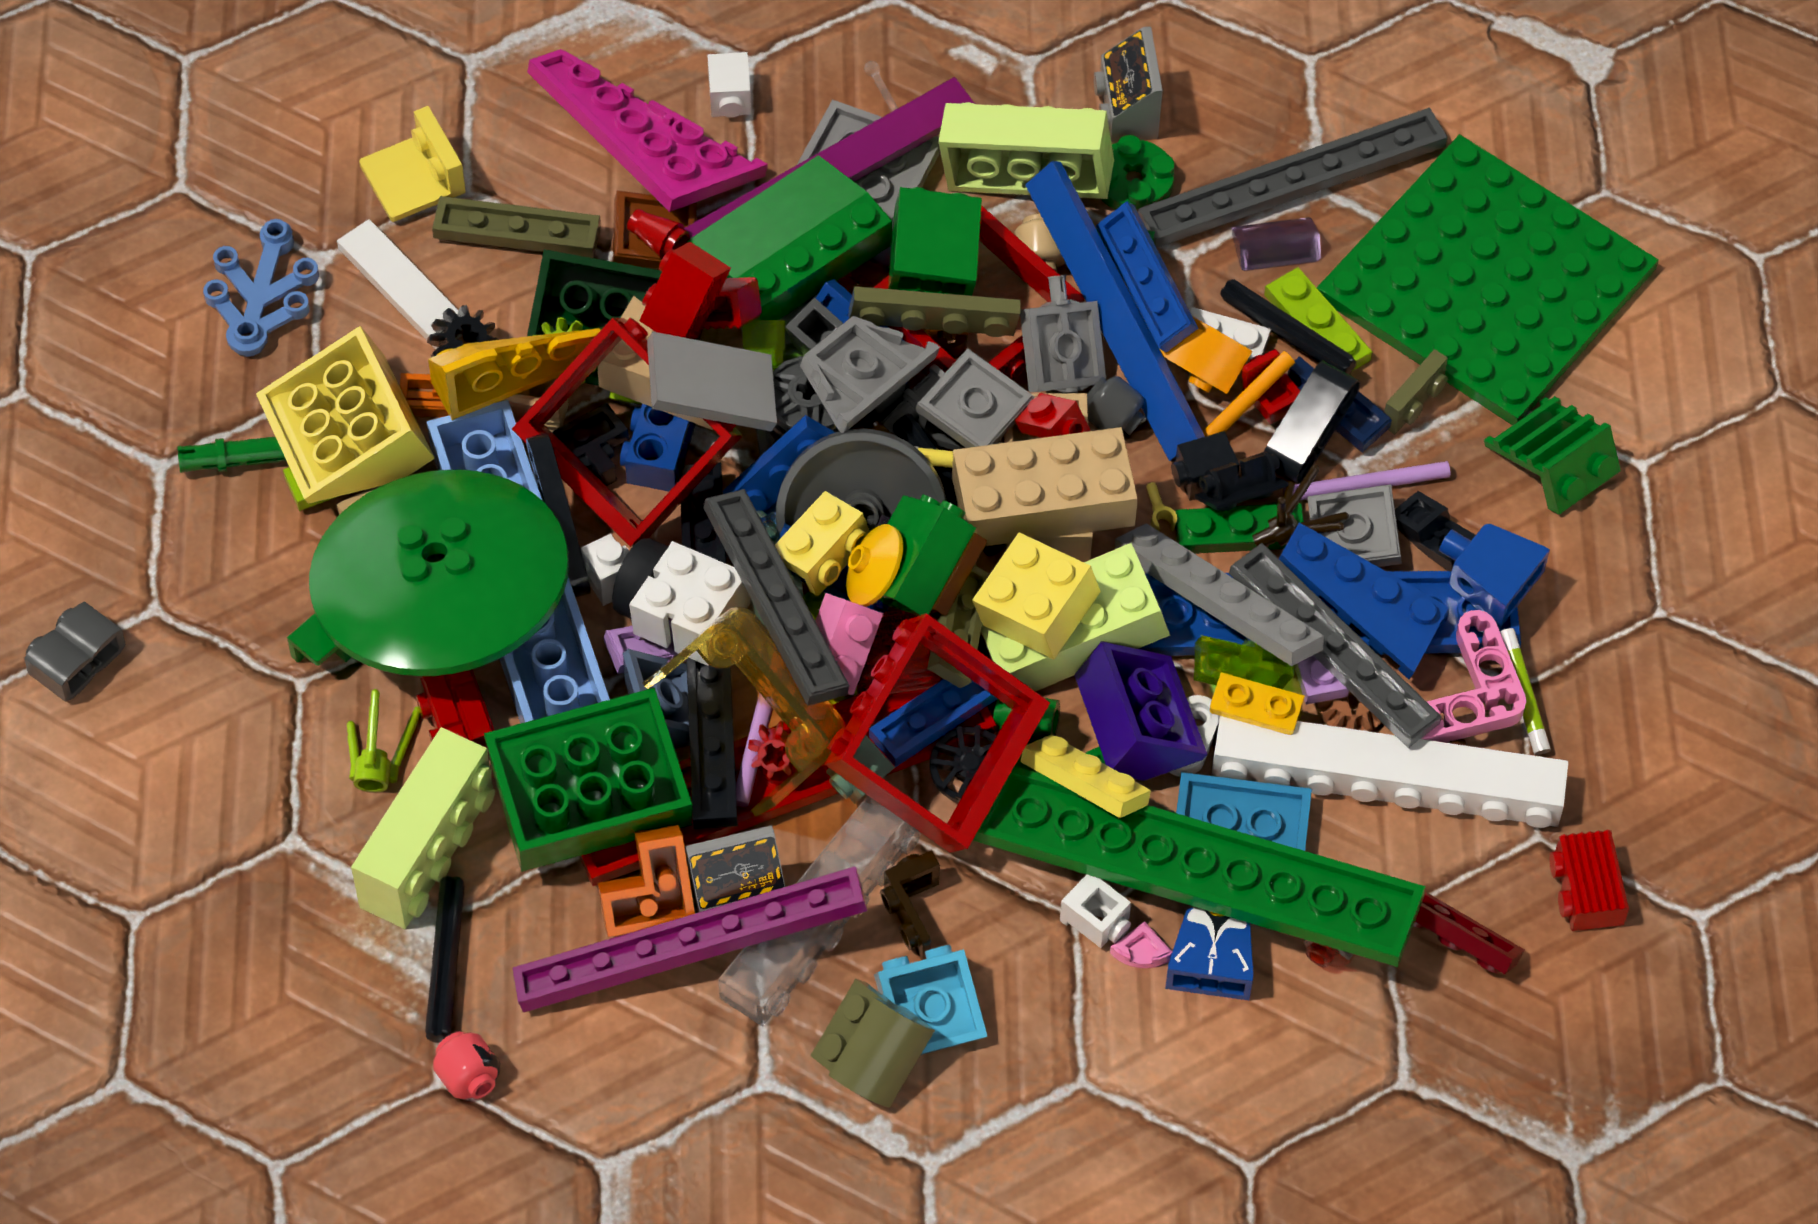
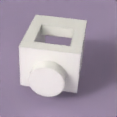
M611 533L581 547L590 586L603 606L612 602L613 587L618 571L629 552V549L625 545L621 546Z
M1086 875L1062 899L1060 921L1066 926L1070 924L1098 947L1102 948L1108 940L1116 943L1128 932L1131 926V922L1128 920L1131 902L1100 878ZM1095 916H1099V917H1102V918H1104V919L1101 921V920H1099V919H1098L1097 917H1095Z

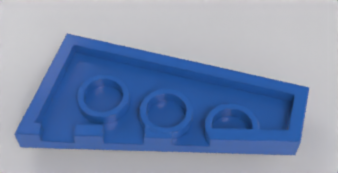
M1299 522L1282 551L1279 560L1319 598L1323 597L1337 609L1336 615L1348 626L1352 623L1370 639L1368 644L1382 655L1385 652L1400 665L1398 670L1410 679L1449 607Z

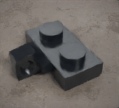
M608 403L552 431L605 486L617 481L614 470L616 466L611 461V458L615 456L612 448L627 441L629 434L626 426Z

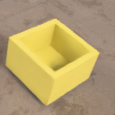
M1019 532L972 601L983 626L1055 660L1101 591L1090 565Z

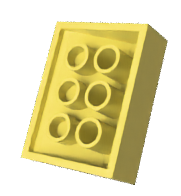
M361 326L256 393L302 496L308 504L385 485L394 480L409 476L435 459L384 354Z

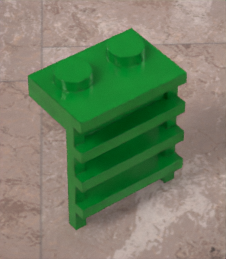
M1554 396L1551 399L1546 397L1539 401L1540 407L1497 437L1488 436L1484 439L1485 447L1539 475L1548 509L1560 515L1619 473L1621 469L1611 425L1607 423L1602 425L1596 424L1594 416L1587 414L1583 417L1578 414L1575 406L1570 405L1565 408L1561 405L1560 399Z

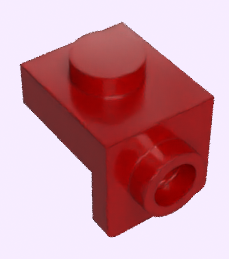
M1276 349L1264 355L1255 356L1242 367L1243 391L1280 355ZM1284 373L1253 405L1271 425L1285 417L1298 396L1300 389Z
M1039 393L1036 398L1031 400L1027 408L1015 420L1021 433L1040 438L1091 431L1076 401Z

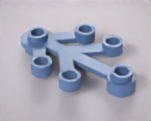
M280 219L267 221L260 230L263 251L254 282L251 281L239 265L238 253L234 248L223 246L218 248L213 254L216 270L227 276L246 301L247 306L244 316L229 300L228 286L224 281L218 279L211 280L203 288L207 305L216 308L229 325L226 331L229 347L241 356L251 357L257 355L266 345L268 333L292 320L303 319L310 311L306 294L295 290L302 286H311L318 281V265L313 259H299L293 266L294 272L272 283L279 256L289 253L294 246L291 227ZM224 258H231V259H232V260H231L230 262H228V263H222V262H220V261H221L222 259H224ZM303 270H312L310 274H300V272ZM215 291H221V292H223V293H222L221 295H219V296H211V295H210L211 293H213V292H215ZM285 296L284 307L262 317L266 306ZM294 303H302V304H303V305H302L301 307H299V308H292V307H290V306H291L292 304H294ZM245 333H252L251 335H248V336H242V334H245Z

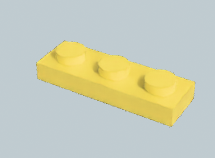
M1051 734L1026 745L1022 752L1021 762L1119 818L1148 806L1150 789L1137 783L1130 775L1120 773L1103 764L1096 756L1086 754L1071 746L1064 738Z

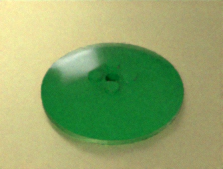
M471 470L423 472L394 480L374 489L352 503L334 520L322 536L311 562L309 573L310 597L317 620L326 635L336 646L355 660L370 667L400 675L439 676L468 671L502 658L520 647L542 628L558 606L566 587L569 571L568 549L563 530L551 509L533 492L520 484L497 475ZM433 554L446 555L444 559L438 562L426 561Z

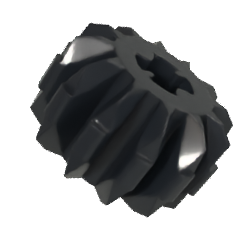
M462 305L459 308L458 314L451 308L446 309L443 312V320L435 319L431 324L436 333L429 335L427 343L439 347L433 351L431 358L445 349H454L462 346L463 342L456 340L459 334H463L464 341L471 343L499 340L494 336L487 335L494 330L495 323L488 322L483 325L480 322L484 317L483 310H478L471 317L467 305Z

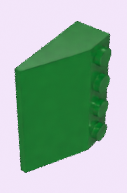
M818 155L687 240V243L692 242L731 267L727 278H757L762 314L751 322L761 332L817 295L825 282L840 280L891 246L892 220L866 190Z
M655 688L484 733L521 872L636 841L634 832L678 825L679 828L692 825V802Z

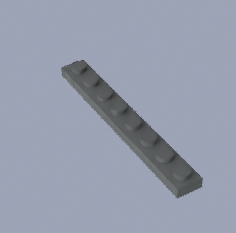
M1429 107L1139 208L1138 214L1146 229L1155 231L1154 244L1158 248L1446 147L1448 137Z

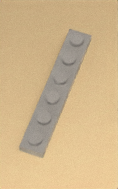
M1146 523L1115 539V549L1132 543L1144 572L1290 666L1323 650L1324 635Z

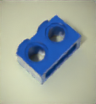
M642 404L641 408L635 407L630 424L633 436L631 442L624 441L620 455V466H625L627 484L669 492L680 480L679 465H684L696 424L669 413L652 409V407ZM667 423V425L658 426L656 424ZM650 457L658 458L656 460H645Z

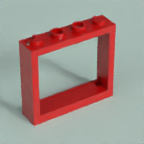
M981 205L979 241L1047 302H1051L1048 277L1060 275ZM889 275L873 288L888 289ZM1065 280L1067 300L1084 302L1083 295ZM888 326L891 329L903 332L902 339L905 342L923 348L926 347L928 341L936 343L922 329L911 331L903 327ZM1022 335L988 362L1011 380L1017 378L1026 367ZM940 346L936 358L921 371L928 375L930 373L928 368L932 364H936L946 373L956 360Z
M612 318L515 424L512 430L525 443L526 438L548 433L561 479L630 547H633L641 539L649 538L743 435L735 428V424L703 419L720 437L643 521L635 516L544 425L621 340L649 365L648 345L645 339L648 336L647 331L632 318L628 320L625 318Z
M926 613L909 620L905 619L897 627L892 636L895 644L889 654L882 656L871 672V677L874 680L867 692L863 691L853 702L850 708V713L853 716L846 728H841L832 738L828 746L831 754L824 765L951 853L968 849L1050 702ZM919 642L1012 709L947 823L853 758Z

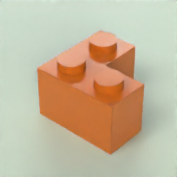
M678 825L634 832L641 876L597 883L604 927L608 937L628 934L695 914L684 840Z

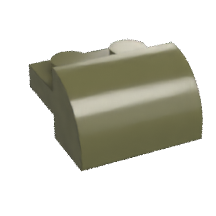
M855 979L810 1056L830 1071V1077L846 1088L874 1103L890 1108L935 1030L907 1008L894 1004L868 983Z

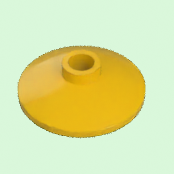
M889 524L877 526L852 550L848 559L849 569L846 579L847 595L851 602L864 607L876 603L890 588L898 573L903 555V539L896 527Z

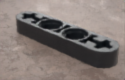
M544 433L526 438L530 461L542 501L551 509L559 521L565 536L569 557L568 578L574 595L579 597L590 594L591 588L549 435Z

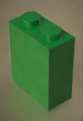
M900 187L894 208L888 289L972 296L977 281L982 198L971 197L963 193L949 194L928 191L920 187Z
M922 494L920 499L906 495L902 496L887 523L896 527L902 535V560L893 583L878 601L916 616L926 613L929 615L976 530L975 526L963 519L966 514L965 511L950 502L943 500L940 503Z

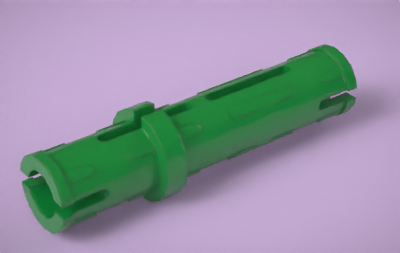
M276 436L224 442V438L215 439V443L177 446L180 473L217 468L219 472L227 471V467L286 461Z

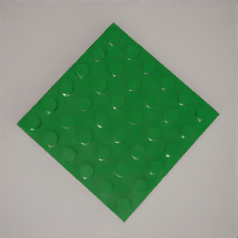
M1459 134L1317 286V289L1336 311L1419 365L1422 364L1434 349L1448 358L1445 376L1448 377L1447 383L1509 424L1514 425L1533 409L1657 268L1659 259Z

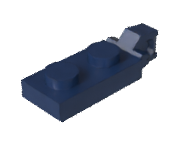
M1299 356L1288 369V376L1301 391L1314 368ZM1358 391L1357 396L1336 431L1363 453L1391 427L1392 420Z

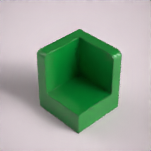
M315 613L287 637L291 657L296 662H300L306 657L313 664L319 666L333 653H336L345 662L352 658L336 646L326 635Z

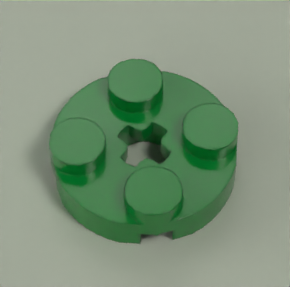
M1134 135L1122 136L1117 143L1112 144L1114 163L1108 199H1101L1107 206L1116 210L1128 201L1136 209L1170 197L1173 190L1174 161L1162 148L1151 142L1140 140ZM1132 171L1139 172L1143 179L1134 178L1132 181L1126 179L1127 173Z

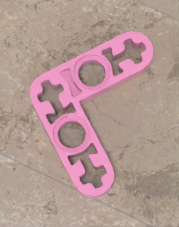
M1471 610L1464 613L1459 620L1456 632V640L1475 689L1427 701L1439 714H1444V720H1441L1438 726L1421 739L1447 743L1511 727L1522 719L1526 705L1525 693L1497 623L1487 612ZM1470 626H1475L1478 631H1484L1482 638L1483 648L1479 650V640L1474 632L1469 633ZM1485 660L1496 661L1502 667L1503 672L1497 676H1488L1480 670L1479 664ZM1499 699H1504L1507 704H1513L1512 710L1507 711L1503 705L1497 706ZM1467 707L1474 711L1476 719L1471 723H1461L1454 718L1452 712L1456 708ZM1486 710H1490L1488 717H1485Z

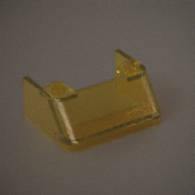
M733 607L714 620L642 683L649 689L666 677L695 651L699 653L706 663L715 668L723 669L736 664L792 731L787 737L785 751L789 761L796 770L750 810L757 817L780 803L824 764L831 754L828 746L832 738L841 728H845V723L829 701L807 706L767 628L749 609Z

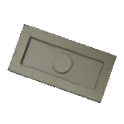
M1434 349L1386 402L1384 413L1392 420L1391 427L1388 430L1393 434H1396L1405 423L1409 425L1414 423L1423 409V403L1429 396L1437 397L1445 387L1448 377L1445 376L1448 358Z

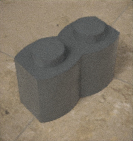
M84 601L74 608L65 610L58 618L55 630H52L43 637L35 638L30 643L24 657L27 672L67 702L78 695L89 684L96 673L106 668L121 653L126 645L123 630Z

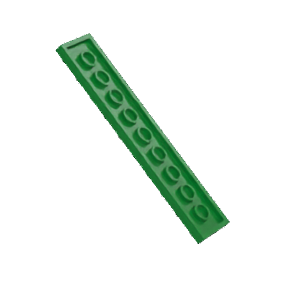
M1014 766L973 841L1395 967L1399 966L1425 894V886L1150 805L1119 818L1043 774Z

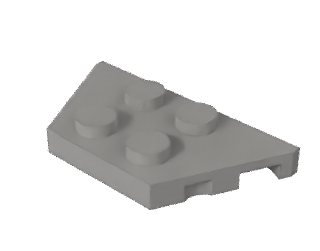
M852 316L804 354L800 367L835 426L841 433H844L936 358L940 346L928 341L926 347L923 348L902 341L903 332L891 328H881L870 321Z

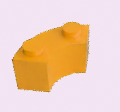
M1193 317L1198 329L1167 353L1161 349L1160 351L1163 357L1192 373L1188 379L1192 384L1210 393L1214 386L1228 394L1252 351Z

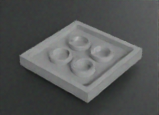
M832 100L797 165L882 117ZM937 136L855 181L856 184L871 195L892 220V230L894 208L900 187H923L940 154L939 137Z

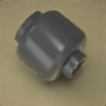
M1102 376L1087 394L1088 421L1099 430L1122 427V431L1130 436L1145 418V415L1140 412L1144 404V397L1121 377L1113 376L1107 380Z

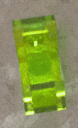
M753 320L743 326V349L771 354L773 371L786 361L785 320Z
M1201 635L1195 642L1194 681L1217 685L1220 673L1222 672L1283 689L1294 676V665L1290 666L1248 638L1242 644Z

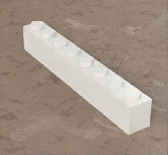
M1220 716L1211 776L1310 788L1312 793L1316 795H1345L1362 802L1378 800L1392 802L1403 808H1416L1419 806L1438 809L1442 813L1449 815L1466 813L1483 816L1490 821H1503L1506 819L1526 822L1528 825L1536 828H1544L1548 826L1558 827L1564 808L1568 761L1420 739L1408 748L1395 735L1297 721L1294 733L1288 735Z

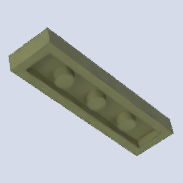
M440 196L432 232L435 239L541 252L546 249L594 258L601 220L600 215Z
M854 286L849 306V319L855 316L870 321L876 326L903 327L911 331L931 329L943 330L951 334L968 332L986 334L991 337L1014 336L1020 317V300Z

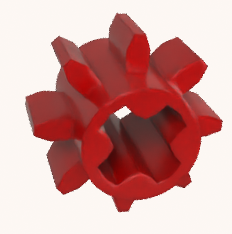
M779 721L776 728L769 730L763 724L759 725L760 741L752 739L748 743L749 750L758 752V755L752 759V768L761 765L768 770L767 776L770 779L774 772L780 770L790 775L792 772L790 759H802L803 751L792 747L799 739L798 731L792 732L789 735L788 732L783 730V721ZM768 744H772L775 748L783 746V754L779 756L775 751L768 754Z

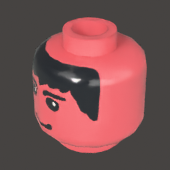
M455 1032L444 1038L436 1048L433 1069L454 1098L480 1099L485 1097L494 1089L495 1081L500 1074V1061L479 1034Z

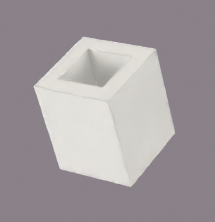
M748 53L707 54L711 117L751 115Z

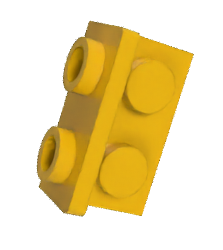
M1221 672L1210 704V712L1292 735L1297 721L1301 720L1305 695Z

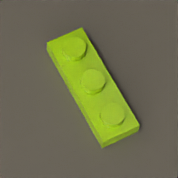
M1299 267L1265 286L1264 296L1273 305L1352 355L1357 362L1352 371L1371 361L1372 350Z

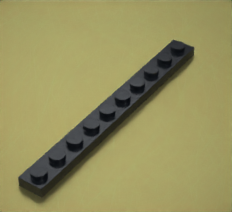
M719 462L681 502L682 545L726 563V550L704 510L706 498L723 494L721 462ZM694 464L679 465L680 479ZM729 635L709 666L686 657L694 829L738 826Z

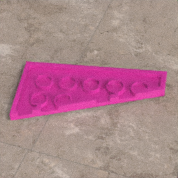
M562 49L529 60L527 73L669 212L766 176L767 163L758 158L751 162L738 155V147L726 140L721 144L703 135L704 132L701 126L654 100H651L648 104L633 96L634 89L623 83L618 86L600 78V70Z

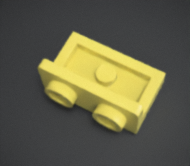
M824 491L778 540L775 547L786 568L804 578L809 591L819 596L827 586L832 585L838 579L840 572L848 565V559L852 550L861 543L870 530L861 511Z

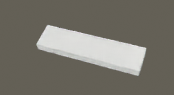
M370 219L337 240L338 249L426 340L430 334L436 333L431 324L435 319L443 320V312L446 309L451 308L458 314L459 310ZM459 334V335L456 337V339H458L459 337H461L463 334Z

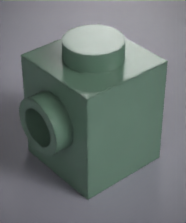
M865 735L853 758L884 778L895 767ZM830 768L826 770V773L831 777L829 779L831 785L843 798L847 799L849 797L855 804L865 795L864 792Z

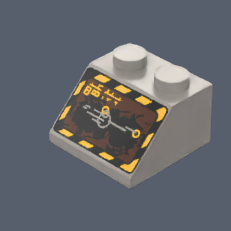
M1151 26L1142 27L1102 54L1100 71L1094 72L1095 95H1102L1104 104H1099V110L1107 111L1111 143H1117L1125 135H1134L1140 140L1158 139L1163 90Z
M772 825L685 846L695 913L785 887Z

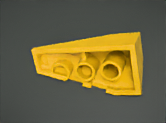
M596 328L467 343L454 349H445L428 359L431 383L451 420H454L558 378L601 329Z

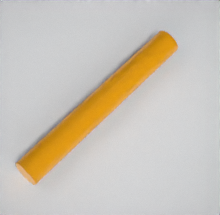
M1283 351L1203 430L1205 437L1223 431L1226 432L1295 363L1294 359L1287 352Z

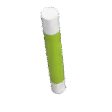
M1508 628L1500 631L1525 693L1524 723L1534 755L1545 754L1551 751L1515 630L1514 628Z

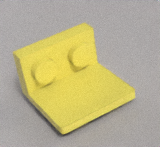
M429 106L414 111L416 128L411 130L412 138L359 160L360 168L392 222L437 205L440 196L454 198L466 193L462 163Z

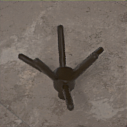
M1313 465L1294 494L1295 483L1293 481L1288 482L1284 497L1278 498L1277 516L1268 520L1270 527L1252 535L1256 546L1263 543L1267 547L1275 542H1278L1280 546L1287 544L1298 525L1292 512L1319 472L1318 465ZM1342 512L1301 523L1317 533L1341 531L1344 529V524L1341 521L1347 520L1349 514Z

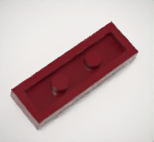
M1425 892L1413 927L1427 928L1438 935L1437 938L1443 945L1453 950L1459 951L1462 949L1476 957L1478 965L1490 972L1506 974L1518 964L1525 949Z

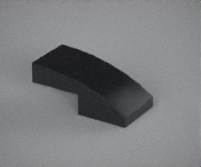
M1420 491L1414 493L1395 509L1397 529L1419 550L1448 571H1452L1455 561L1439 551L1445 536L1452 529L1471 541L1476 536L1474 533L1451 521L1447 507Z

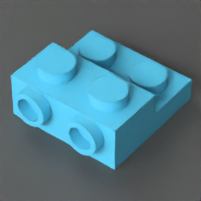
M951 945L937 947L925 951V960L909 963L908 956L882 962L883 971L874 974L878 992L894 1004L907 1008L935 1030L921 1055L988 1037L964 949L952 952Z

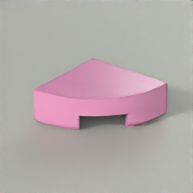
M1145 921L1110 947V954L1126 965L1137 968H1154L1169 962L1172 954L1170 948Z

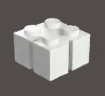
M672 541L653 569L654 578L647 577L629 604L633 634L668 648L671 644L668 618H671L675 652L709 666L750 605L751 599L735 567Z

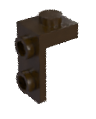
M932 850L922 855L911 854L906 856L896 866L885 870L884 889L880 890V896L889 914L896 912L902 924L899 926V930L906 947L909 950L915 949L921 960L926 959L925 951L931 949V939L909 897L939 885L940 864Z

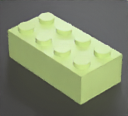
M969 102L945 104L938 143L948 191L1030 195L1025 184L1051 161H1060L1080 198L1108 199L1114 156L1106 110H1095L1092 108L1065 109L1051 106L1022 107L1010 104L979 105Z
M1132 543L1084 562L1092 567L1101 592L1055 660L982 624L981 632L993 662L1032 690L1038 691L1074 676L1101 641L1139 649L1170 636L1161 609Z
M442 727L439 729L351 866L359 908L405 930L413 917L418 918L422 915L428 904L429 892L436 881L440 882L447 875L451 866V857L458 846L464 847L473 831L474 820L479 812L485 813L489 809L494 799L495 789L492 784V768L489 764L487 748Z

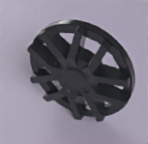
M975 725V727L957 726L956 729L949 731L936 742L931 752L929 769L932 781L944 796L959 803L994 742L996 735L982 729L981 725ZM964 735H974V747H966ZM957 737L958 748L946 744ZM980 737L987 739L991 744L980 747ZM941 752L953 757L954 761L937 759V756ZM937 769H942L951 772L946 777V779L942 781ZM956 778L963 782L958 793L948 788Z

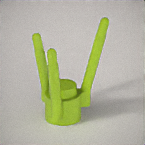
M377 689L371 691L366 749L362 750L361 756H359L355 723L353 721L347 723L351 763L349 779L353 781L357 789L366 792H383L387 790L389 782L396 783L398 781L400 764L421 715L419 707L416 706L390 762L387 759V752L376 748L380 692Z

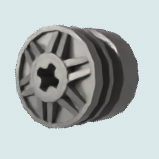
M804 356L785 361L773 371L777 424L772 431H766V440L769 447L805 415L827 428L839 432L800 367Z

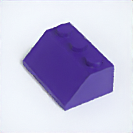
M1101 641L1074 674L1107 766L1120 773L1128 774L1134 779L1145 781L1202 761L1208 755L1171 656Z

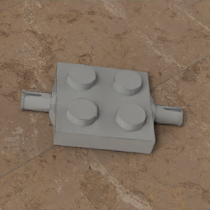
M1065 275L1048 277L1051 302H1047L1041 307L1020 310L1029 393L1041 391L1078 393V391H1082L1090 385H1095L1102 376L1106 379L1098 302L1080 303L1074 300H1067Z

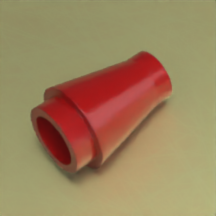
M637 209L631 215L627 224V230L634 233L661 259L670 249L675 250L686 244L687 240L690 239V233L684 230L682 223L646 213L641 209Z

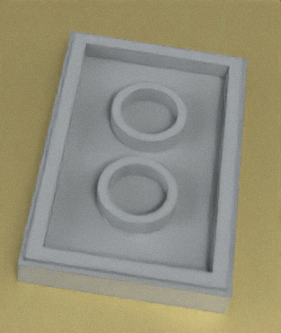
M652 331L647 340L652 409L766 431L773 430L777 424L771 354Z

